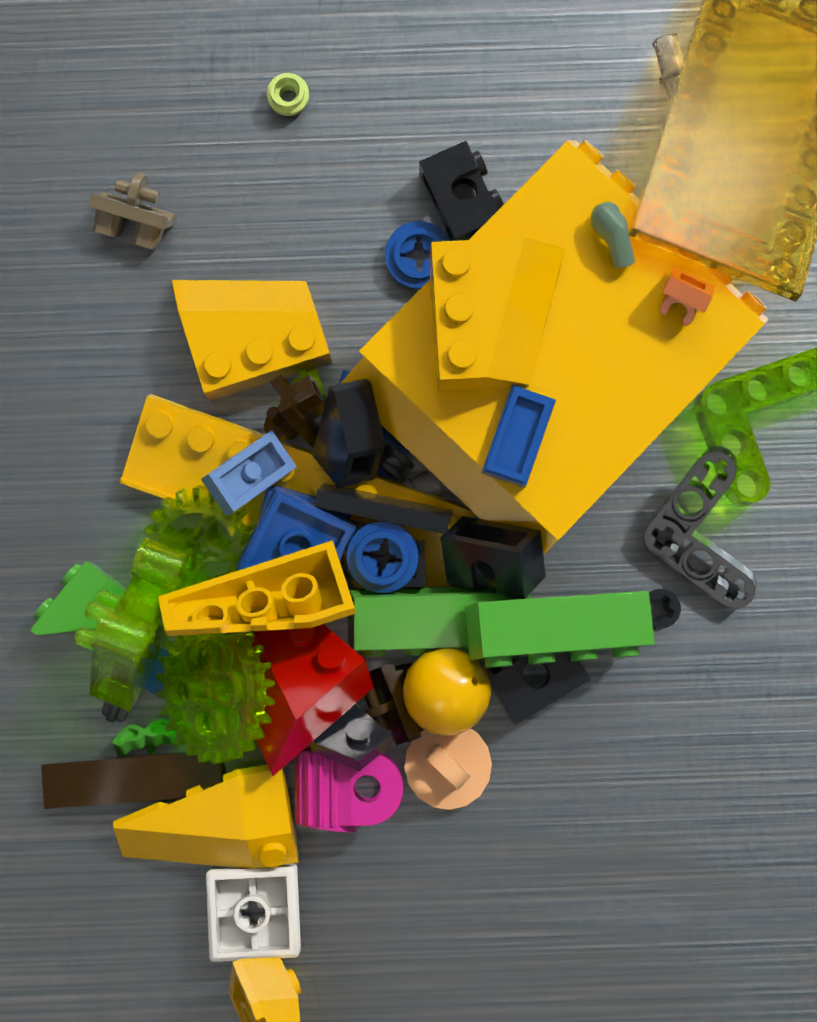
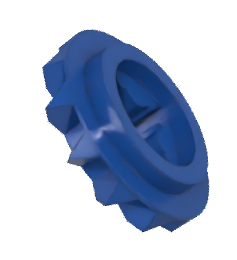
M413 221L400 226L390 236L385 249V261L390 275L400 282L403 287L408 286L420 290L430 280L429 258L424 260L422 272H418L415 261L404 256L414 253L418 239H421V246H423L424 253L430 254L431 242L450 241V239L441 228L432 223Z
M384 521L371 522L358 530L352 537L347 550L348 568L353 578L370 591L387 593L398 590L411 580L417 569V544L408 530L397 524ZM386 538L388 539L389 553L396 555V558H400L402 561L388 562L380 575L378 574L377 559L369 554H364V551H378Z

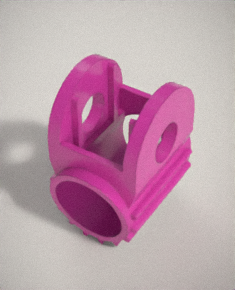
M311 749L302 750L295 757V824L327 831L355 833L357 832V826L376 825L386 821L396 812L403 796L402 774L395 761L385 753H381L361 771L311 752ZM365 775L376 778L381 787L378 794L370 798L361 796L355 788L356 780Z

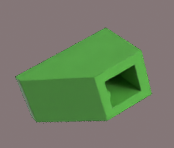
M85 561L82 566L77 563L63 577L61 584L64 588L54 600L51 598L46 599L37 609L33 616L37 622L30 631L36 636H53L107 629L134 594L95 563Z

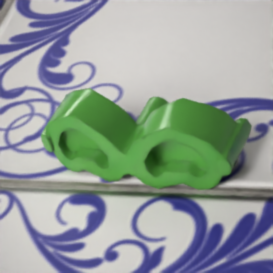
M160 718L151 722L145 729L138 725L126 726L116 735L112 743L117 756L126 755L131 750H139L144 746L147 753L151 754L155 752V746L165 743L169 745H175L178 742L183 743V738L179 727L174 722Z

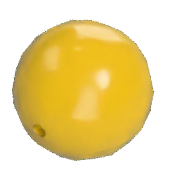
M436 648L421 655L407 670L403 686L404 704L408 714L421 728L434 735H459L471 729L485 715L491 696L490 680L485 668L478 660L470 661L469 654L456 648Z

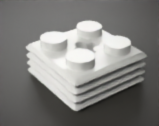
M296 864L252 869L213 867L206 873L210 961L223 962L247 958L278 957L281 959L298 957L301 950ZM250 901L257 902L258 908H264L265 914L259 917L258 923L251 922L250 915H243L242 909H246Z

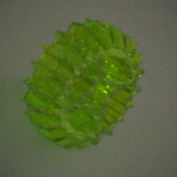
M201 485L194 487L191 495L184 488L178 490L175 493V500L168 496L161 501L163 510L155 509L151 512L150 518L155 524L146 526L143 533L153 540L146 542L143 545L142 551L155 555L146 563V568L154 569L159 567L161 573L155 578V583L160 584L166 579L169 580L172 584L169 587L168 593L238 571L236 564L250 538L249 534L253 532L257 524L256 521L245 523L242 519L249 512V507L243 506L238 511L226 516L210 492L206 498L205 490ZM188 513H203L195 529L185 527L181 531L173 529V525L179 516ZM218 521L227 528L233 541L224 538L219 533ZM203 534V544L208 550L201 556V544L196 542V540ZM173 550L180 552L184 556L186 568L178 561ZM223 560L232 562L230 569L222 574L202 576L203 570L208 566L209 561L221 563Z

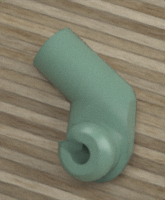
M612 202L596 205L591 213V225L608 244L613 267L623 268L634 264L635 258L627 221L621 214L619 207Z

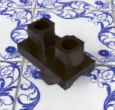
M283 375L270 381L271 385L280 395L281 400L278 407L273 406L267 410L264 431L267 434L272 430L280 442L293 440L299 433L313 448L326 400H323L317 383L310 375L293 384H290Z
M392 662L369 671L374 689H371L364 695L369 708L364 712L387 731H391L396 745L421 738L420 732L425 730L412 719L404 704L403 686L407 670L413 663L394 666Z

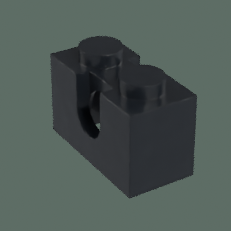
M467 141L419 161V175L450 241L469 240L504 205L497 189L488 191L482 178L488 174L485 162L478 150L472 153ZM464 185H468L474 189L476 196L469 200H460L453 192Z
M462 516L448 529L447 533L440 537L446 581L449 584L463 586L469 590H482L489 586L496 588L497 594L505 595L508 598L526 599L546 577L541 530Z
M570 653L555 654L556 662L542 664L547 673L545 683L538 688H531L523 679L524 669L528 665V657H521L518 660L512 658L513 666L490 668L493 672L489 676L490 686L510 721L516 725L590 681L591 678L580 661H571Z

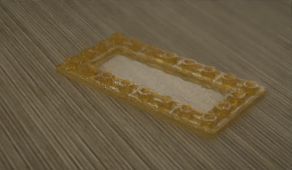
M702 0L629 234L631 237L794 302L803 294L817 240V0Z

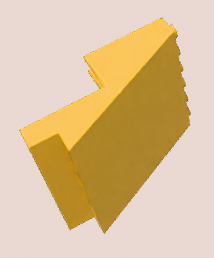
M585 139L581 144L576 140H567L469 239L525 237L565 248L530 384L527 387H521L556 400L525 488L481 473L511 387L437 391L430 280L359 350L363 358L340 383L367 378L372 384L380 424L480 519L541 530L543 555L578 521L769 320L763 314L767 307L753 293L747 290L742 295L730 284L734 277L723 265L716 260L709 264L697 253L701 249L699 243L684 230H681L678 234L675 233L665 223L669 218L668 215L653 201L648 200L644 204L632 192L636 188L635 184L619 170L616 169L612 174L600 163L604 156ZM612 202L619 207L621 214L627 221L635 258L634 264L623 268L613 267L608 244L591 225V213L596 205ZM673 266L714 286L713 297L706 311L703 313L696 309L693 321L687 326L682 324L684 314L687 312L686 307L682 303L672 304L666 315L660 313L662 301L666 296L662 292Z

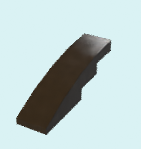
M222 749L42 764L44 809L185 798L186 790L200 785L205 790L223 782L224 764Z

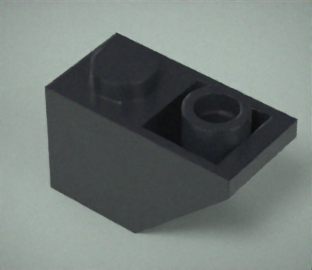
M366 378L332 385L328 390L312 456L338 488L374 480L384 452L385 442L372 384Z

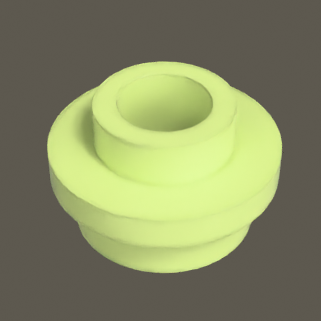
M280 74L273 78L268 85V103L280 115H296L303 111L308 104V86L296 74ZM287 90L296 93V97L290 102L281 99L282 93Z

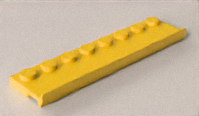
M150 394L146 397L119 483L253 531L260 516L266 489L238 510L226 516L201 478L265 434ZM285 441L280 442L297 467L275 482L274 485L316 496L317 490L323 483L336 485L314 459L312 451ZM378 474L374 480L346 486V488L453 510L449 529L462 516L471 518L476 516L465 505L410 488L403 483ZM351 515L350 517L352 520L366 524L379 522V520ZM399 525L407 529L412 537L425 540L426 587L451 586L446 581L440 540L443 534Z

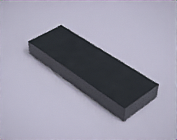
M323 483L317 490L315 505L318 508L441 534L447 533L453 510L346 487L338 488L336 485Z

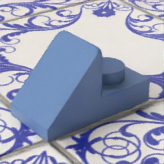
M271 430L221 463L219 467L201 478V480L224 514L228 516L297 466Z

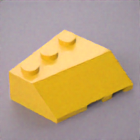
M525 237L431 242L429 266L437 391L508 388L512 385L518 387L529 386L565 248Z
M172 280L176 304L203 392L210 401L270 383L272 379L283 375L285 378L332 363L306 281Z

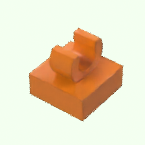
M673 266L662 292L666 296L662 301L660 313L666 315L672 304L682 303L687 309L682 324L687 326L693 321L696 309L703 313L706 311L713 297L714 286Z

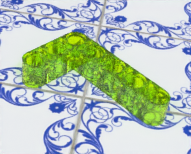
M817 347L714 382L707 386L695 399L694 412L707 449L714 446L722 447L723 436L728 434L738 438L741 443V451L739 455H735L738 462L737 474L732 484L724 493L727 500L733 505L746 507L759 502L768 494L771 485L769 474L747 416L816 393ZM790 367H798L805 372L807 377L805 386L796 385L791 381L789 376ZM749 381H759L764 385L767 392L765 400H757L750 395L748 391ZM715 394L724 399L726 402L725 414L719 415L710 411L707 406L708 395ZM719 459L716 463H713L717 474L727 475L724 471L726 465L724 460ZM740 475H747L754 480L756 490L752 497L744 496L738 490L737 480Z

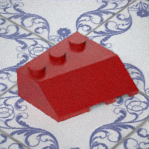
M325 624L313 628L234 632L221 660V665L272 776L278 773L374 687L365 659Z

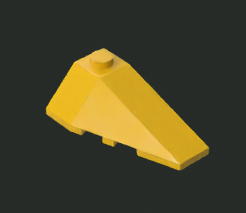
M333 540L158 596L167 636L313 628L356 614Z
M267 764L236 769L224 774L223 782L205 790L198 785L186 790V797L169 805L158 802L113 821V830L123 857L243 869L278 867L299 862L295 817L283 768L272 776Z
M278 957L247 958L232 962L228 994L240 1022H300L297 995L301 994V988L293 969L286 970L282 960Z

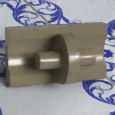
M139 172L135 174L131 183L120 179L116 182L115 191L127 195V199L107 192H101L100 195L91 194L89 207L96 209L94 232L118 237L120 236L123 220L127 218L137 222L132 243L148 249L158 247L164 230L173 227L176 214L142 204L143 201L157 204L160 192L147 188L148 176Z

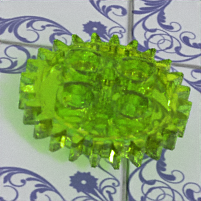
M254 632L175 636L176 640L166 641L165 646L170 655L159 657L160 663L165 667V673L156 674V679L164 683V689L156 692V697L165 699L166 705L160 709L159 714H169L170 721L165 729L166 731H177L174 744L176 746L186 744L187 756L198 755L199 762L211 761L212 764L243 758V752L253 751L255 749L253 740L263 739L265 736L259 724L271 723L272 720L264 711L265 706L275 704V700L266 695V689L274 686L275 682L264 677V672L271 667V663H260L259 657L264 647L263 645L251 646Z

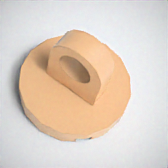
M469 729L459 735H434L424 730L420 732L421 738L410 743L406 752L404 769L408 785L420 800L434 808L452 810L467 806L481 796L490 780L492 762L488 746L476 731Z

